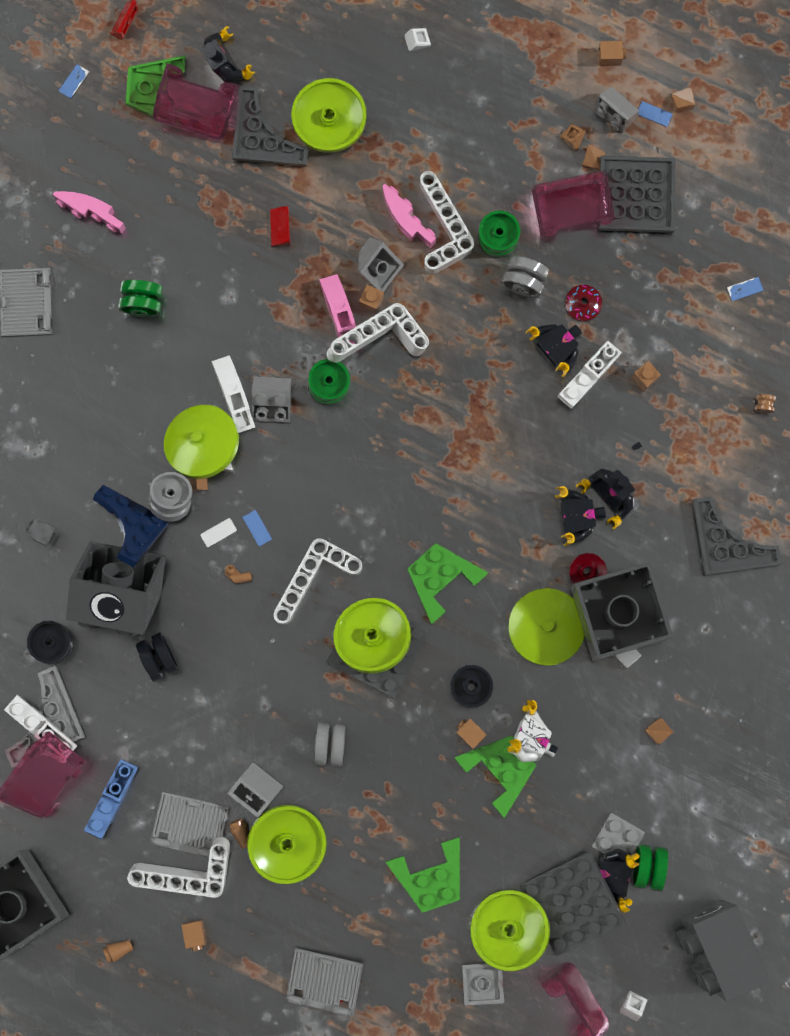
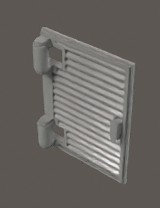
M50 268L0 270L1 337L52 334L50 321L52 319ZM38 275H42L41 284H38ZM38 319H43V328H39Z
M162 792L150 844L209 857L210 849L204 848L205 842L213 844L217 837L224 836L230 807ZM159 832L168 833V839L158 838ZM216 846V849L220 851L221 846Z
M295 948L286 1001L300 1006L306 1005L334 1012L337 1015L354 1017L363 963ZM295 989L304 991L303 997L294 996ZM340 1000L348 1001V1008L339 1007Z

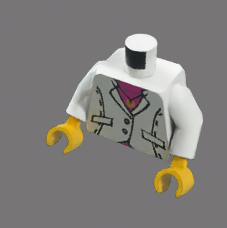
M527 700L526 703L528 705H524L522 710L528 712V715L526 714L520 721L513 740L509 741L511 745L507 748V751L514 754L520 762L538 761L544 753L554 757L558 747L549 743L552 732L537 713L536 701Z

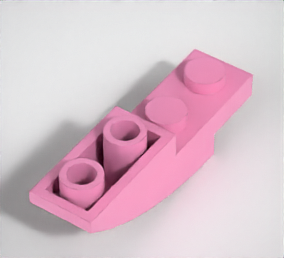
M384 184L382 186L384 200L398 228L411 242L418 237L428 247L432 248L436 243L435 233L429 228L425 229L416 216H411L413 214V205L408 199H402L394 187H388Z
M58 191L53 193L56 200L55 203L63 209L67 207L72 210L71 214L78 219L82 217L87 220L90 216L98 223L102 221L107 224L106 227L114 233L117 231L122 234L126 229L123 222L112 216L114 214L112 206L99 199L76 192Z
M336 274L319 279L329 315L332 317L336 334L339 338L354 329L356 324L344 289Z

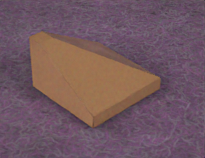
M571 124L560 138L577 151L585 135V130Z
M588 145L582 166L600 170V157L605 156V152L592 145Z

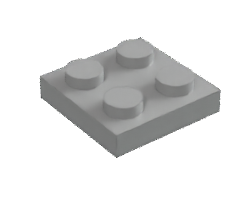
M610 812L591 847L603 854L620 848L633 855L645 832Z
M487 963L462 964L465 1006L504 1003L502 970L496 969Z

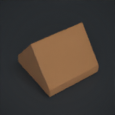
M187 477L192 486V492L208 490L207 478L193 479Z

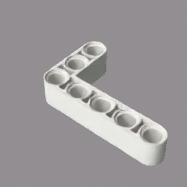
M426 171L420 177V188L451 242L425 257V270L427 273L436 274L469 256L474 249V240L437 176L431 171ZM425 179H431L433 183L431 185H426L423 181ZM440 195L442 200L436 201L433 199V196ZM447 210L450 211L452 215L449 217H445L442 215V212ZM458 226L461 231L454 233L451 228ZM467 242L470 244V247L464 249L461 247V244ZM451 251L454 253V256L447 258L444 253ZM435 260L438 265L431 267L428 265V262Z
M395 303L334 340L327 350V357L332 362H340L390 330H393L408 352L413 356H420L429 344V339L402 304ZM334 349H338L340 353L335 352Z
M324 539L314 540L274 611L276 622L286 625L292 620L323 561L349 575L356 576L362 571L361 560ZM317 544L325 545V550L322 553H317L314 549ZM337 552L340 553L342 559L339 562H334L331 559L332 555ZM309 560L316 562V567L312 570H308L305 567L306 562ZM351 562H357L359 568L356 571H351L348 565ZM299 577L307 579L305 586L299 587L296 585ZM290 594L297 595L298 599L294 604L287 602V597ZM280 611L288 612L286 620L281 621L278 619Z
M217 837L213 841L207 872L136 863L131 867L127 880L134 887L213 898L219 897L226 883L230 843L225 837ZM216 846H222L224 851H218ZM218 864L222 869H215L213 865ZM134 872L140 873L142 877H136ZM153 875H159L161 880H156ZM172 878H179L181 882L177 883ZM196 880L200 882L201 885H194L192 881ZM217 883L220 887L214 888L211 884Z

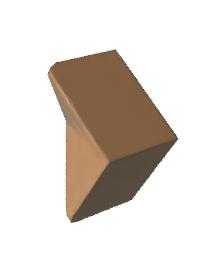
M691 87L671 94L675 112L694 108L695 101Z
M661 717L645 729L646 733L657 745L661 744L673 733Z

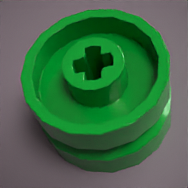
M501 210L490 212L484 216L479 227L478 242L486 254L500 258L509 255L515 250L521 231L515 216Z
M144 280L122 281L120 293L124 297L119 299V311L137 316L159 315L161 303L158 299L162 297L163 287L157 283Z
M328 358L320 360L313 365L309 372L308 389L314 400L324 405H333L345 398L350 384V375L345 365L341 362H332Z
M639 844L636 850L639 858L635 860L639 865L633 868V887L644 889L649 881L651 890L662 892L668 869V849L656 847L652 853L649 845Z

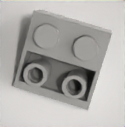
M613 87L599 95L595 107L597 114L601 118H606L615 130H620L622 133L633 123L640 112Z
M253 377V421L290 423L292 378Z
M253 762L227 794L259 818L284 786Z

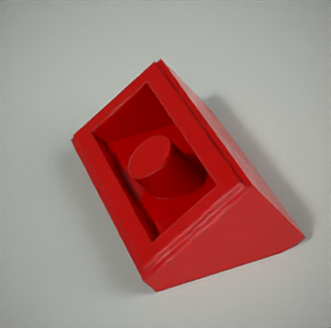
M135 0L125 4L110 33L112 36L121 40L124 38L138 11Z
M283 206L270 209L271 246H290L289 207Z

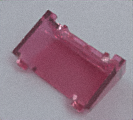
M167 63L157 92L153 118L162 124L216 140L223 139L226 135L239 85L224 82L220 85L219 90L195 84L183 80V71L179 67Z
M606 170L540 183L532 188L540 235L545 234L546 237L556 235V231L560 228L595 221L601 223V225H608L612 223V220H615Z
M49 731L26 751L0 788V801L40 819L43 817L48 818L55 810L52 808L54 800L70 779H76L82 773L81 767L85 761Z
M562 963L538 978L541 986L549 996L557 998L563 994L567 995L582 1021L577 1025V1036L605 1035L609 1028V1022L573 963Z

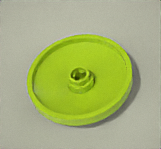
M324 78L309 83L298 93L292 106V123L297 136L305 145L319 152L333 153L347 149L359 139L366 125V107L362 96L352 85L339 79Z
M197 405L185 409L172 420L164 436V452L170 465L178 473L193 479L209 478L223 471L234 459L239 446V432L235 422L224 410L212 405Z
M543 588L529 592L516 603L509 617L508 631L512 645L523 658L534 664L551 666L568 660L579 650L585 637L574 599L560 590Z
M367 598L353 603L339 616L334 628V645L342 661L350 668L361 673H380L396 666L404 658L411 642V628L406 615L396 604L381 598Z
M279 805L268 809L255 820L248 834L247 850L252 865L261 876L275 883L292 884L306 879L320 866L326 851V837L322 825L311 812L296 805Z
M505 890L494 893L481 902L473 915L471 922L473 946L482 960L496 969L519 971L528 968L541 958L548 946L550 924L547 914L538 901L523 892Z

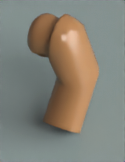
M233 565L225 567V575L233 583L252 581L251 572L240 573Z

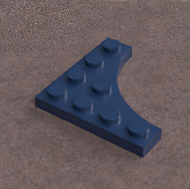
M102 485L94 494L93 500L99 503L111 514L114 513L116 515L121 532L124 533L123 546L118 553L117 559L134 568L167 528L169 521L157 518L151 510L105 485Z

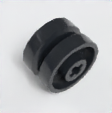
M42 621L30 630L27 637V648L30 655L37 661L49 665L59 664L71 655L74 648V639L70 630L64 625L54 621ZM51 639L53 643L51 646H48V641Z
M161 632L151 636L154 649L146 640L136 643L142 665L153 682L163 678L161 665L168 674L179 671L171 649Z
M466 665L460 668L453 675L450 683V693L454 701L468 709L484 705L493 692V680L490 674L484 668L477 665ZM470 683L475 686L473 691L467 688Z

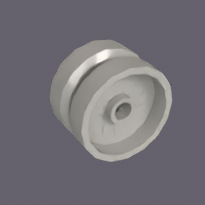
M521 256L510 257L507 265L509 272H505L501 284L515 293L528 297H540L544 287L541 282L546 281L549 269L529 258Z
M165 472L154 478L150 485L149 494L151 512L163 521L172 522L180 520L188 514L192 498V486L189 480L176 472Z
M318 722L314 741L315 765L325 766L328 754H331L332 767H342L346 724L336 723L333 727V735H330L329 723Z

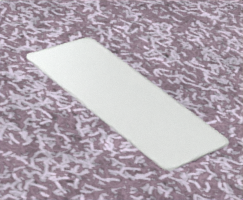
M228 518L203 532L200 536L206 546L210 547L236 532L237 529L232 520Z

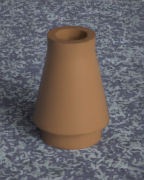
M240 818L229 823V830L240 848L244 849L247 847L249 830L247 822L244 821V818Z
M129 939L107 944V947L102 948L108 963L112 961L115 963L124 955L133 951Z

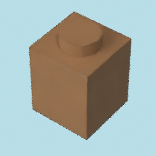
M600 41L598 47L599 66H621L623 59H626V47H623V41Z
M366 285L359 300V307L377 314L384 299V292Z
M647 361L631 378L645 391L659 379L661 374Z
M463 719L456 727L458 729L456 734L472 749L486 736L471 719L468 721Z
M203 920L183 923L181 926L185 949L191 948V951L203 949L202 945L207 943Z

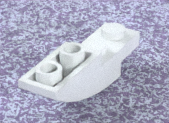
M607 341L557 397L572 409L603 376L622 352Z
M230 355L211 361L223 397L238 432L255 428L245 393Z
M18 694L4 709V711L29 730L62 760L65 761L77 747L57 726Z

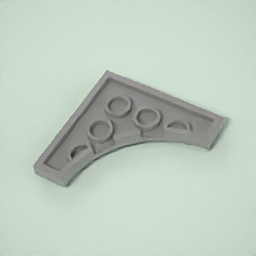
M57 666L37 673L40 680L42 697L39 712L73 742L85 738ZM30 731L19 742L5 750L11 768L52 752Z

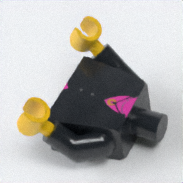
M228 26L219 33L204 39V47L201 48V51L213 72L223 81L241 79L242 77L249 80L255 72L250 71L252 66L249 64L242 71L237 68L222 42L227 41L233 36V33H227Z
M556 324L539 327L532 326L525 332L526 334H532L529 340L533 341L535 339V345L555 367V371H563L562 377L575 365L579 353L577 349L579 344L575 339L582 334L577 325H574L569 330L562 324L559 326Z
M600 469L589 476L588 480L582 479L576 487L583 485L585 489L581 493H585L591 484L612 510L618 514L607 520V524L614 521L615 526L612 529H615L621 525V519H624L634 508L633 495L636 490L629 482V479L618 469L613 472L607 469Z
M565 486L556 487L555 489L560 491V495H555V498H563L560 500L564 535L561 538L565 537L567 539V543L563 545L567 546L572 543L581 542L592 534L593 528L596 527L595 519L606 518L605 507L594 508L593 500L588 499L586 495L567 489Z
M616 848L601 854L600 863L597 865L621 912L625 913L630 911L626 905L630 906L633 903L631 899L624 900V897L627 896L631 868L639 865V863L634 861L639 858V854L634 853L631 855L629 852Z

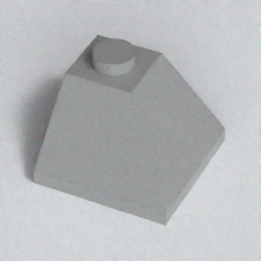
M370 237L359 251L358 272L374 288L384 292L404 264L383 242Z

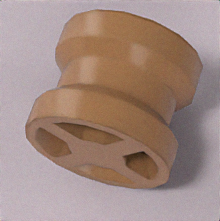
M758 394L756 397L758 405L755 407V411L774 413L773 403L776 397L768 394Z

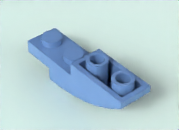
M120 759L84 832L100 840L103 839L128 792L138 767Z

